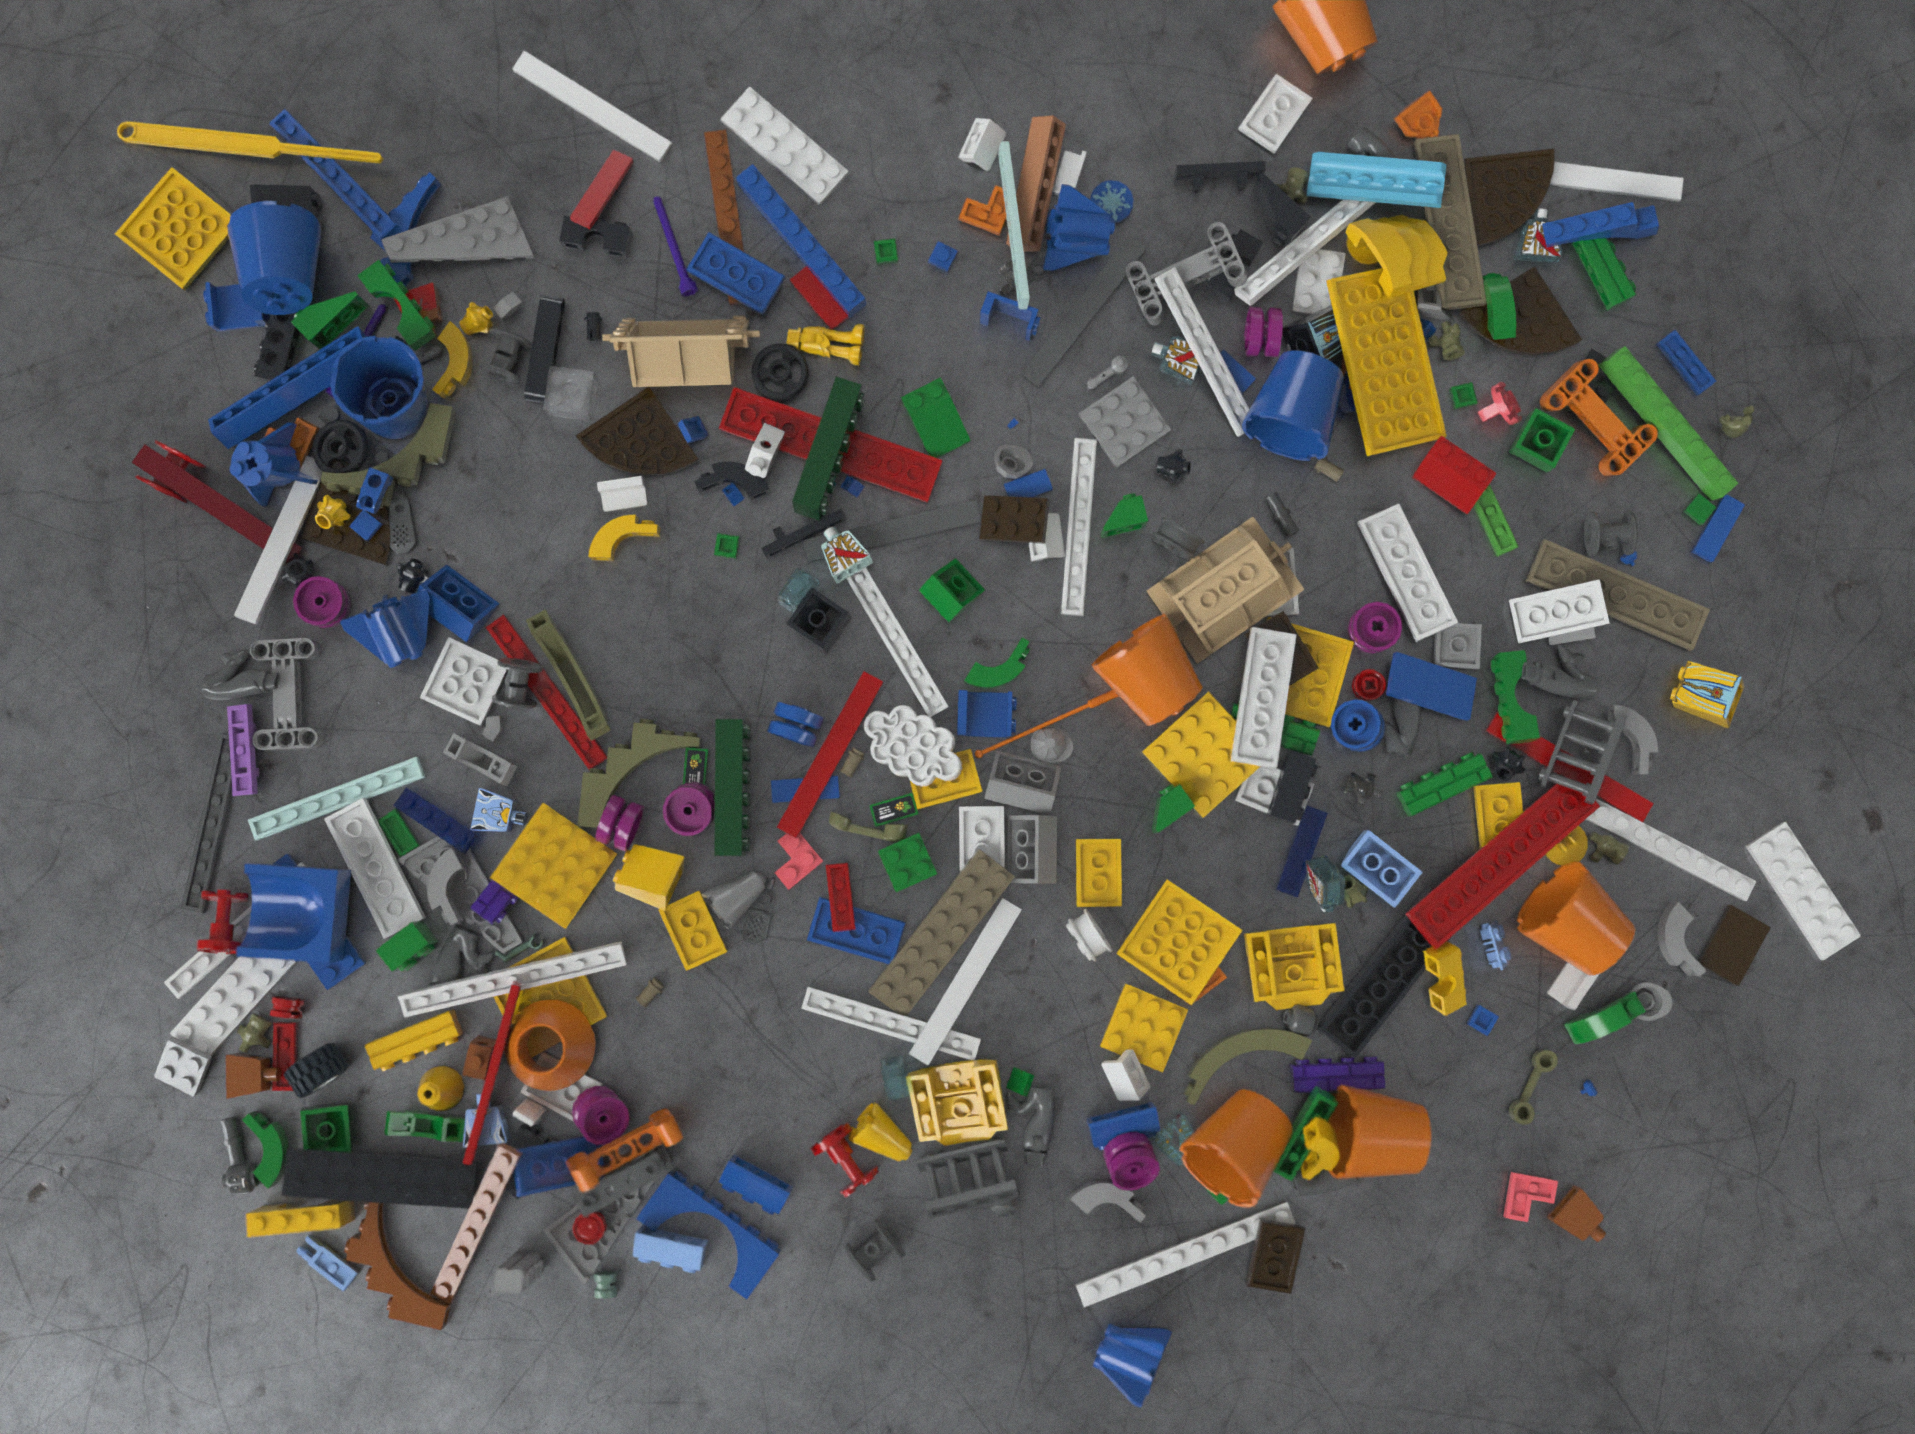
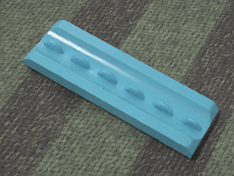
M1315 152L1312 154L1307 196L1441 208L1447 165L1434 161Z

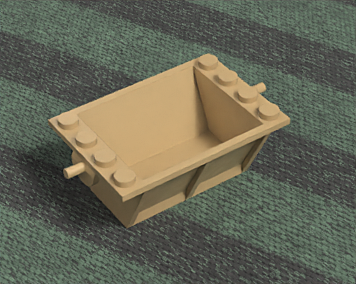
M735 315L733 319L636 321L635 318H623L619 326L616 327V330L613 331V334H603L602 339L603 341L613 342L615 351L627 350L632 387L731 385L735 377V347L749 348V337H760V330L748 331L747 328L750 321L749 318H746V315Z
M1251 517L1195 556V559L1185 563L1146 592L1160 612L1169 618L1178 638L1198 664L1305 589L1287 565L1288 560L1284 553L1292 548L1290 543L1288 542L1279 548L1274 541H1270L1255 518Z

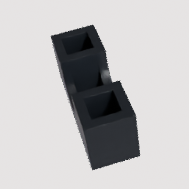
M564 215L559 242L564 248L585 251L586 243L591 237L601 236L604 238L603 250L606 255L628 259L633 233L630 227L623 222L611 224L598 218L592 228L588 229L571 221L570 216Z
M1240 229L1238 234L1235 235L1233 233L1231 238L1242 263L1250 267L1263 242ZM1227 251L1222 257L1229 258L1233 252ZM1224 272L1204 281L1207 284L1204 291L1226 304L1235 292L1236 287L1229 284Z

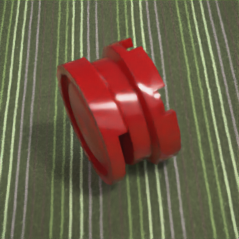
M1367 669L1359 672L1353 678L1351 688L1353 694L1358 699L1372 701L1384 693L1386 682L1381 673L1374 669Z
M283 996L272 997L273 1009L270 1011V1016L301 1019L303 1017L301 1007L304 1006V999Z
M597 1210L586 1217H583L581 1213L575 1219L572 1230L577 1241L590 1245L598 1242L607 1231L606 1218L601 1212Z

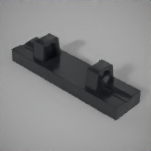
M1265 161L1177 165L1175 181L1193 180L1194 190H1202L1204 179L1237 178L1238 188H1246L1248 177H1259L1262 172H1265Z
M841 508L827 516L822 515L820 521L817 520L786 536L781 526L773 529L777 540L761 549L768 559L803 542L805 539H809L830 527L846 521V517Z

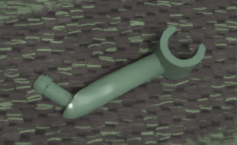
M533 934L529 941L512 949L507 956L499 950L495 952V955L504 959L503 962L506 963L530 947L532 949H539L544 939L540 943H535L533 939L536 934Z

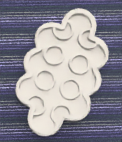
M899 705L890 714L883 711H874L866 717L864 730L869 737L874 739L870 747L871 755L878 763L889 764L890 770L895 775L900 777L908 776L913 784L920 787L932 784L936 777L943 781H952L960 775L962 762L952 752L955 746L953 733L947 728L937 727L935 721L930 716H917V713L911 707Z

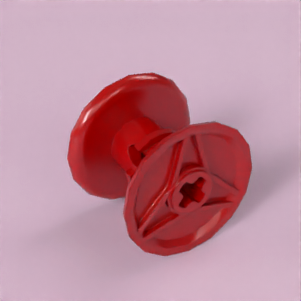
M155 440V444L158 447L168 451L166 458L182 469L186 470L189 463L201 469L207 468V466L190 458V456ZM141 475L135 476V478L152 486V488L186 504L188 503L186 498L175 493L174 490L154 478L151 481Z

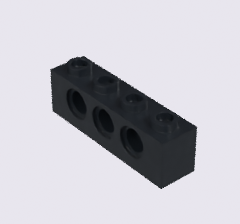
M296 313L289 314V319L285 322H282L284 315H271L267 319L265 338L262 339L259 347L261 353L259 360L254 365V376L259 380L269 382L293 367L301 337V332L291 323ZM283 334V340L280 343H276L277 337ZM278 356L277 362L271 364L272 357Z

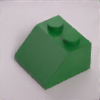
M1136 493L1123 496V500L1119 501L1100 534L1101 538L1145 528L1148 518L1142 495L1136 496Z
M955 558L932 574L919 591L936 608L941 616L950 622L983 594L985 589Z
M1173 784L1168 785L1159 792L1161 796L1156 801L1152 825L1153 833H1159L1195 807L1180 784L1175 787Z
M348 1105L302 1107L300 1117L303 1148L352 1151Z

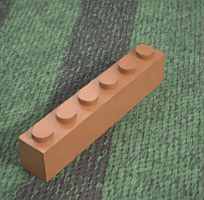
M1055 116L1032 117L1016 192L1024 252L1040 251L1066 127V124ZM1009 233L1007 235L1006 245L1010 246Z

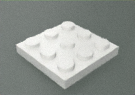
M448 637L420 698L483 726L493 705L492 696L498 694L509 669L500 667L497 664L498 659Z

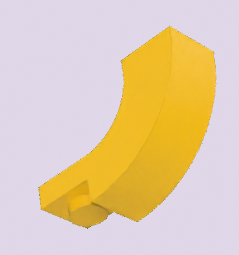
M449 321L437 338L446 346L449 352L448 368L432 389L443 399L455 391V384L457 382L465 387L473 368V354L470 344L464 334L451 321Z
M624 515L615 518L597 532L590 545L588 557L591 560L614 561L615 551L624 539L631 536L660 537V527L650 520H642L641 524H639V518L636 515Z
M1318 1117L1303 1128L1306 1149H1310L1301 1166L1302 1178L1311 1180L1323 1169L1333 1170L1339 1161L1336 1132L1331 1124Z

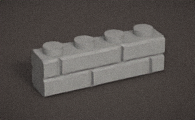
M515 1252L495 1270V1293H507L509 1291V1293L520 1294L527 1287H530V1284L544 1272L545 1263L544 1260H541L540 1253L526 1254V1252Z

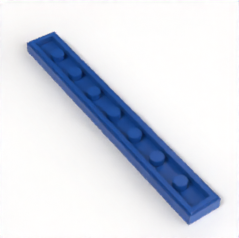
M286 109L269 123L289 144L322 147ZM300 155L380 240L389 237L399 228L334 159Z

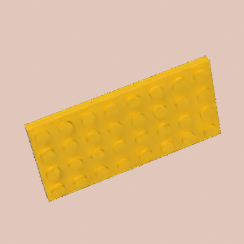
M1383 268L1332 278L1326 281L1367 456L1437 440L1440 436L1447 437L1414 291L1389 298L1378 282L1384 270Z

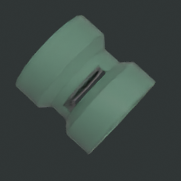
M602 1271L594 1273V1281L597 1283V1288L594 1290L595 1298L617 1297V1288L614 1284L617 1280V1272Z

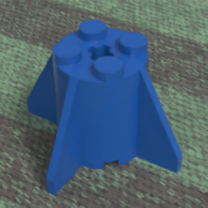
M1062 184L1058 203L1054 205L1055 209H1048L1046 233H1050L1051 240L1046 239L1048 248L1043 269L1049 271L1094 256L1108 255L1110 250L1109 237L1110 234L1114 233L1115 222L1110 221V214L1073 186Z
M293 422L286 423L259 441L240 442L233 452L229 468L230 473L245 486L255 501L261 506L268 505L274 487H282L295 480L309 484H317L318 482L317 479L299 471L300 461L297 460L296 451L290 446L297 425Z
M427 589L405 597L401 596L400 600L397 597L389 598L388 594L383 595L382 601L372 605L374 610L368 613V610L365 609L362 613L341 620L340 623L345 632L385 664H388L389 668L400 665L402 663L401 660L409 657L411 660H414L423 655L422 650L426 647L430 596Z
M1109 1323L1104 1335L1105 1338L1101 1341L1097 1350L1093 1367L1102 1370L1133 1405L1141 1408L1146 1395L1148 1396L1159 1363L1172 1332L1164 1328H1119Z

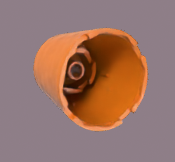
M1279 0L1273 5L1274 12L1317 75L1330 70L1335 72L1343 68L1347 61L1351 59L1356 61L1362 58L1368 49L1378 43L1366 0Z
M1161 614L1133 630L1132 634L1134 636L1124 643L1121 640L1117 641L1091 664L1095 672L1147 726L1160 723L1171 714L1174 716L1184 709L1183 706L1194 700L1203 688L1169 618L1165 614Z
M1570 862L1554 870L1555 876L1547 882L1542 880L1530 893L1518 913L1516 921L1520 925L1517 929L1523 935L1586 975L1593 976L1604 972L1623 956L1634 938L1635 926L1582 863Z
M1348 1085L1337 1086V1093H1332V1095L1335 1096L1338 1105L1328 1123L1332 1125L1336 1132L1339 1161L1329 1173L1334 1178L1339 1179L1420 1173L1427 1163L1431 1146V1125L1425 1107L1418 1103Z
M1242 1089L1231 1096L1182 1143L1179 1151L1183 1152L1181 1159L1188 1171L1205 1188L1216 1196L1221 1193L1230 1198L1229 1203L1236 1206L1253 1207L1259 1201L1293 1134V1127L1284 1112L1272 1101L1254 1091Z

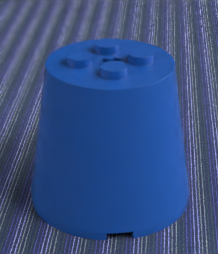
M277 201L255 202L237 209L230 216L227 231L244 303L258 312L271 315L292 314L305 309L313 298L321 238V226L318 219L303 207L291 204L290 207L277 205Z
M369 336L353 342L339 354L332 367L333 373L330 387L336 403L347 415L376 435L387 439L407 437L422 426L428 412V399L422 366L410 347L392 337Z
M1304 351L1284 352L1279 357L1242 422L1244 433L1250 439L1255 437L1259 440L1262 448L1283 457L1302 461H1310L1311 457H1316L1319 460L1326 457L1330 447L1344 379L1342 371L1331 361L1313 353Z

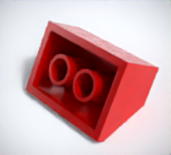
M1440 436L1412 477L1468 515L1494 480L1497 473L1443 436Z

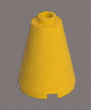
M436 1066L429 1069L420 1080L418 1099L425 1106L435 1111H447L454 1108L463 1096L465 1084L462 1076L455 1069L447 1066Z
M875 1102L874 1104H869L856 1119L858 1121L857 1127L855 1129L852 1126L853 1130L849 1133L848 1140L895 1161L907 1160L913 1151L911 1149L912 1143L880 1105Z

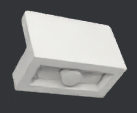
M976 118L958 158L963 162L976 163L985 171H990L998 154L1000 143L1006 136V131L991 119Z
M1068 151L1064 152L1052 195L1059 196L1062 184L1077 188L1086 159V151H1082L1081 155Z
M642 476L597 482L605 512L648 505L645 481Z
M1048 513L1045 544L1029 543L1031 561L1065 557L1058 513Z
M1566 963L1547 991V994L1568 1009L1575 1010L1599 974L1589 976L1571 964Z
M1133 1049L1125 1050L1118 1060L1103 1061L1101 1064L1119 1101L1140 1100L1151 1087Z

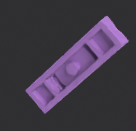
M252 705L227 706L233 796L258 794L257 777H259V768H256L255 746L252 741L254 732H256V723H253Z

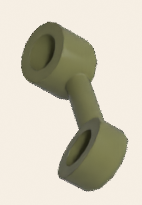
M833 811L830 812L829 823L840 831L889 842L904 840L908 824H885L883 831L851 823V819Z
M1540 1049L1533 1054L1532 1065L1534 1069L1520 1099L1513 1101L1509 1106V1115L1513 1121L1522 1125H1528L1533 1121L1535 1112L1532 1105L1529 1104V1100L1542 1072H1550L1557 1066L1558 1058L1554 1052Z

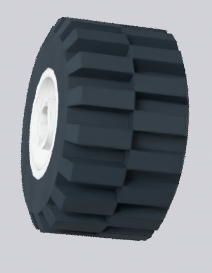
M328 1043L290 1066L284 1073V1077L297 1097L304 1098L338 1078L347 1070L349 1065L335 1043Z

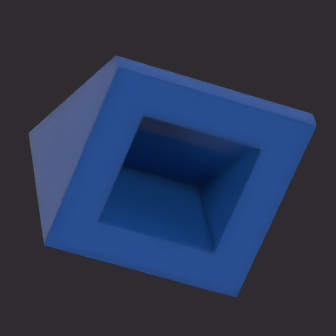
M1420 318L1424 338L1428 340L1437 330L1431 321Z
M846 476L840 488L857 498L865 487L850 476Z
M734 483L722 489L733 506H736L745 499Z

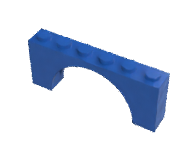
M670 1171L636 1219L653 1232L669 1218L685 1212L706 1213L720 1220L731 1232L737 1247V1268L729 1287L747 1300L780 1254L779 1245L771 1238L766 1240L759 1235L761 1232L751 1224L747 1226L741 1222L742 1218L733 1211L729 1213L723 1209L724 1205L716 1198H708L704 1195L705 1191L696 1184L690 1185L686 1182L687 1178L682 1173Z

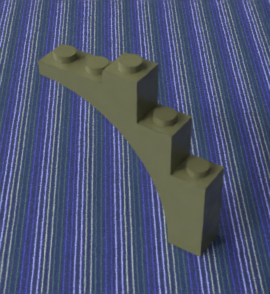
M430 403L425 420L410 443L391 459L372 467L393 477V481L388 486L382 499L380 508H383V506L390 507L395 481H397V484L410 487L411 484L418 485L423 460L431 465L445 464L456 414L453 407ZM369 469L351 473L322 472L321 482L328 490L340 492V489L349 490L350 494L359 496Z
M640 719V723L634 722L631 749H628L629 745L615 744V748L608 747L606 774H603L602 769L590 768V772H583L578 826L598 828L599 821L610 798L616 793L626 777L642 763L667 751L680 748H702V738L697 737V733L684 732L683 736H677L675 731L661 730V734H658L659 726L653 724L654 720Z

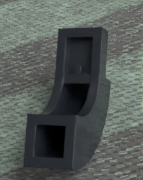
M726 461L712 464L713 474L710 472L698 476V480L694 481L699 493L722 484L734 483L747 492L750 501L771 493L762 477L750 474L745 470L746 465L738 462Z

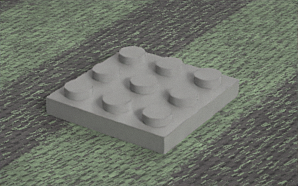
M1134 376L1079 413V417L1116 469L1171 432L1170 427Z

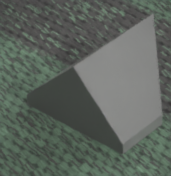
M1437 285L1415 290L1419 317L1455 322L1449 310L1443 311L1441 309V297L1437 291Z

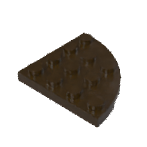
M1554 148L1464 159L1477 246L1487 245L1507 237L1525 224L1535 213L1547 193L1553 176Z
M1535 266L1510 281L1516 311L1515 338L1493 340L1488 331L1487 303L1484 306L1466 308L1459 313L1460 317L1473 332L1490 341V344L1513 353L1540 355L1543 353L1559 352L1582 341L1579 333Z
M647 387L576 435L580 443L601 462L630 474L644 476L669 474L689 467L699 461L650 387Z
M335 458L331 461L329 467L342 469L349 466L350 463L342 462ZM320 482L301 538L388 566L391 548L389 512L387 507L379 508L376 514L368 512L383 525L369 541H366L349 527L362 512V509L357 508L359 496L350 494L349 490L340 489V492L328 490ZM325 495H329L332 499L339 498L345 502V510L350 514V519L343 520V526L334 525L329 529H324L317 524L315 516L319 511L317 503L323 502Z

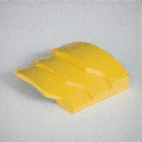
M1401 214L1390 218L1383 217L1375 220L1367 218L1349 223L1345 233L1355 248L1368 245L1384 269L1378 282L1389 298L1446 281L1443 265L1448 252L1437 233L1425 220L1409 218Z
M1336 923L1289 927L1244 934L1254 1002L1266 1001L1275 1010L1292 1008L1294 1005H1321L1330 993L1344 991Z
M969 1060L946 1063L912 1071L906 1076L919 1142L937 1140L944 1146L964 1142L990 1140L996 1131L1008 1130L997 1060Z

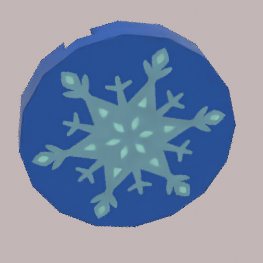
M1115 180L1104 181L1097 185L1091 193L1090 199L1110 214V221H1114L1115 225L1129 217L1133 209L1134 199L1131 191L1125 184Z

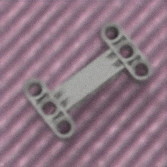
M1215 222L1209 226L1207 233L1212 247L1150 276L1144 264L1140 261H1133L1128 264L1126 275L1140 308L1151 325L1161 324L1166 316L1161 301L1165 300L1154 278L1174 267L1178 271L1186 289L1224 272L1231 286L1240 287L1245 284L1247 273L1225 224ZM1217 232L1224 233V235L1221 238H1214V235ZM1227 251L1233 252L1229 258L1222 257ZM1138 270L1142 271V274L1139 277H1132L1134 272ZM1236 270L1241 271L1240 276L1231 277L1232 272ZM1144 290H1151L1148 296H1141ZM1159 309L1157 315L1149 316L1151 310Z
M309 638L258 640L252 643L250 655L262 662H272V673H279L280 675L278 688L273 689L274 729L259 730L254 734L252 741L257 749L266 751L316 749L323 744L324 735L320 730L309 727L302 728L300 661L314 660L319 657L321 646L318 642ZM310 643L312 650L306 655L304 648ZM288 645L289 653L283 656L282 648ZM263 646H266L267 653L265 656L261 657L259 653L260 649ZM313 732L315 735V740L313 741V743L309 744L307 742V736L308 734ZM291 734L292 742L286 745L285 737ZM265 735H268L270 738L267 746H264L262 742Z

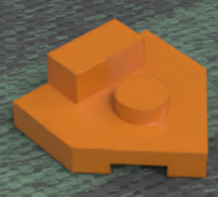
M1429 90L1403 109L1394 120L1406 137L1419 139L1438 137L1442 107Z

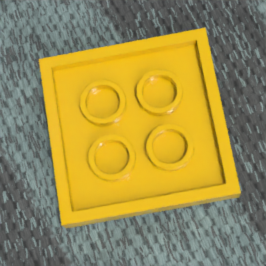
M1125 983L1100 1047L1122 1055L1125 1050L1133 1049L1139 1063L1163 1073L1188 1009Z

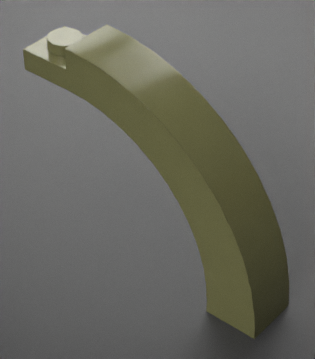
M545 609L527 619L526 622L532 636L547 656L564 685L589 739L592 741L610 731L611 729L607 722L608 718L593 687L549 613Z
M1252 1028L1231 1034L1209 1047L1193 1064L1187 1075L1194 1079V1082H1189L1183 1093L1186 1095L1184 1099L1195 1106L1205 1085L1215 1071L1238 1055L1256 1050H1274L1290 1054L1302 1060L1313 1040L1278 1028Z

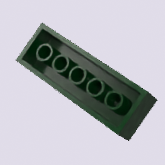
M836 376L792 500L794 513L819 521L822 515H826L829 507L828 496L829 494L833 495L837 483L835 482L836 473H841L844 461H842L843 453H848L851 444L850 433L855 432L858 424L857 412L861 413L865 404V393L862 392V384Z
M715 719L714 856H746V852H750V838H746V829H750L751 824L750 815H747V807H750L751 795L747 792V784L751 783V772L747 770V762L751 761V749L747 747V739H751V726L743 719Z

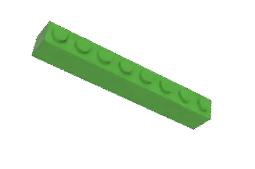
M1626 346L1612 352L1598 365L1645 423L1656 427L1658 431L1657 437L1710 501L1724 497L1738 484Z

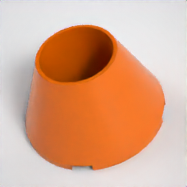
M555 999L537 1001L523 1008L512 1019L504 1049L511 1071L527 1086L542 1091H556L576 1083L588 1071L595 1055V1034L587 1020L588 1018L574 1005ZM537 1026L553 1029L562 1040L563 1055L556 1067L547 1068L540 1066L529 1054L528 1040L530 1034Z

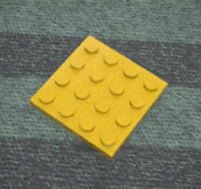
M171 167L117 230L115 235L185 291L228 241L227 225L229 224L231 214Z
M1292 624L1319 668L1289 686L1285 714L1329 728L1354 642Z
M1209 691L1142 751L1174 787L1179 784L1195 805L1194 809L1203 818L1261 767L1231 761L1236 720Z
M542 803L489 878L566 929L617 853L603 843L596 841L590 834L545 803Z
M1167 879L1116 954L1192 1006L1243 930Z
M563 937L510 967L574 953L567 938ZM586 975L520 990L513 1016L514 1018L518 1012L534 1002L555 999L568 1002L577 1007L588 1018L587 1020L590 1025L608 1017ZM509 993L493 996L502 1015ZM537 1026L530 1034L528 1040L529 1054L532 1058L562 1042V1040L553 1029Z

